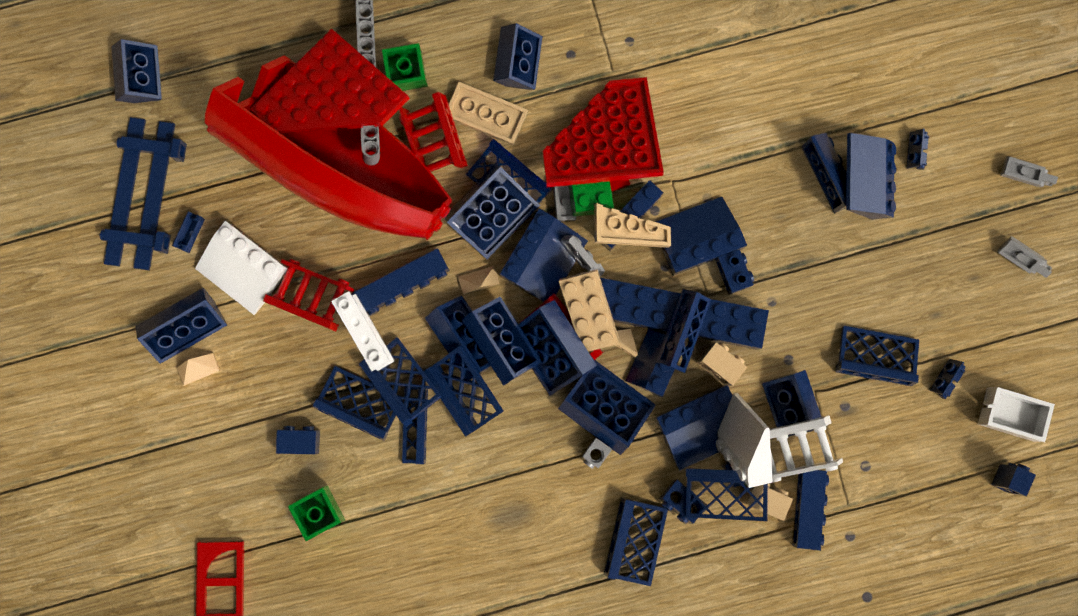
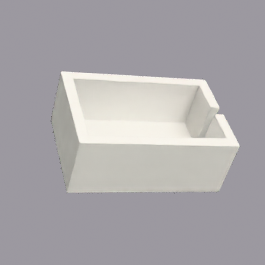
M999 387L987 388L983 402L987 406L981 410L978 425L1033 442L1046 441L1055 404Z

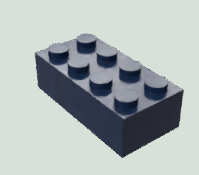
M501 297L475 309L462 320L503 386L542 362Z

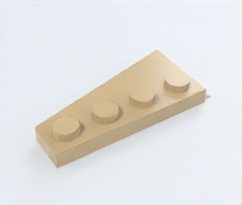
M598 203L594 205L595 243L668 248L671 246V227L650 220H643L632 214L627 215L619 212V210L603 207V205Z

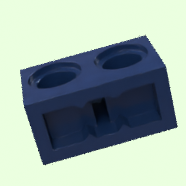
M673 480L659 498L663 502L661 505L671 512L673 510L677 513V518L682 523L694 524L698 518L686 517L687 487L678 480ZM673 491L678 494V501L676 503L670 498ZM698 500L691 505L694 509L693 514H699L704 509Z

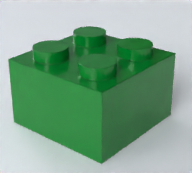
M419 43L382 49L386 76L402 91L428 87L422 50Z
M610 181L568 185L573 217L594 215V205L596 203L609 209L614 208Z
M328 486L322 487L288 506L305 541L345 521Z

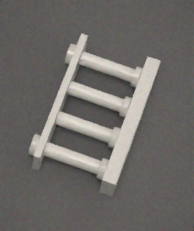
M350 291L331 301L371 371L375 369L379 371L395 361L357 294L351 295Z
M830 416L769 429L770 439L776 438L780 442L788 469L777 472L771 453L772 483L781 481V477L820 469H826V471L838 469V465L843 463V459L833 460L825 433L826 426L831 424ZM814 429V432H817L825 462L814 464L806 438L807 430ZM794 433L795 436H798L806 466L795 468L787 441L788 435Z

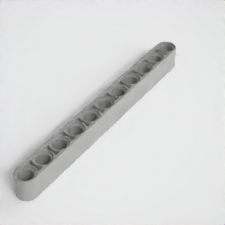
M356 0L358 52L376 67L373 0ZM373 125L361 128L362 158L368 165H375L380 160L379 127H374ZM374 134L373 137H367L366 135ZM373 151L375 154L368 155L367 152Z

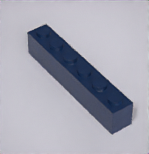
M437 248L351 293V295L357 294L369 316L378 313L380 311L379 308L386 305V307L395 304L397 302L396 299L401 296L406 298L414 293L413 290L429 286L431 284L430 281L446 277L447 272L450 270Z

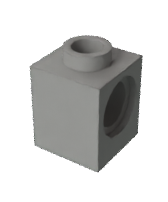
M595 437L582 455L585 458L583 462L592 469L594 466L599 469L612 449ZM593 449H599L601 452V457L597 460H593L590 456Z

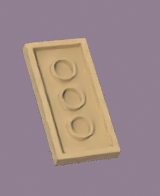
M458 82L449 103L455 122L513 146L528 113V110L461 82Z
M595 269L560 279L559 283L575 332L588 352L619 344V336L598 270Z

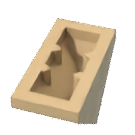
M494 266L458 276L463 295L500 284Z
M631 329L618 330L620 343L615 346L635 358L638 352Z
M214 353L188 359L177 367V370L185 386L219 372L220 368Z

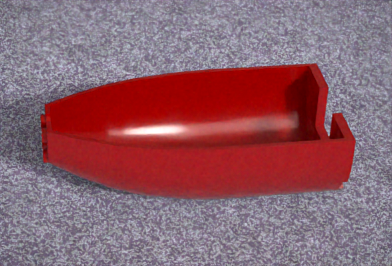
M283 55L262 65L252 96L239 103L237 102L244 84V80L236 77L212 89L205 112V124L208 125L207 132L293 194L346 222L374 231L429 240L434 231L438 232L442 227V218H445L451 210L449 208L452 202L451 197L425 164L384 126L379 127L380 160L375 165H368L362 158L361 128H337V130L332 131L311 130L308 133L296 134L294 132H287L282 135L259 119L250 110L296 64L287 56ZM367 134L366 136L373 137L374 134ZM369 151L367 154L373 155L375 152Z

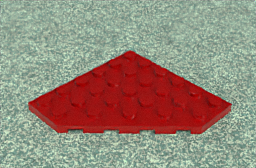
M331 28L250 110L259 119L284 135L287 132H294L296 134L308 133L311 130L356 129L370 125L380 127L410 98Z
M647 77L609 81L605 88L591 99L588 106L572 119V123L555 137L551 145L545 147L543 150V161L547 187L663 176L664 170Z

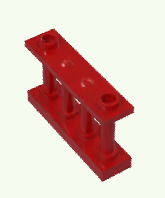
M440 92L432 94L434 100L432 104L411 113L403 107L399 109V119L405 128L411 151L425 164L430 172L450 164L458 168L468 166L446 95ZM433 111L438 113L439 119L437 122L415 130L414 119ZM440 128L443 130L445 136L442 140L421 148L418 137ZM445 146L449 148V157L426 165L423 155Z
M281 259L280 263L288 266V269L277 294H274L273 297L265 295L263 302L336 332L339 324L333 322L334 318L332 317L336 309L332 302H330L326 314H323L322 317L316 315L318 312L316 311L327 284L330 283L337 286L331 301L343 295L344 290L353 293L355 289L349 287V282L339 278L338 281L300 267V262L289 259V262ZM295 270L303 272L304 276L293 301L290 300L288 304L284 302V295ZM313 276L321 281L309 308L307 307L306 310L300 309V302Z

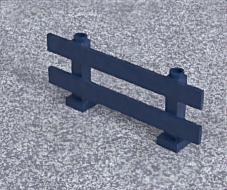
M130 118L127 137L121 136L117 139V148L124 150L111 226L110 229L101 230L100 239L108 242L104 259L105 265L120 267L124 244L137 246L134 269L150 271L153 250L168 254L171 235L165 232H157L169 158L171 157L177 162H184L187 144L181 139L173 138L174 123L159 121L157 138L154 141L143 139L145 119ZM140 152L150 153L154 155L140 233L126 232Z

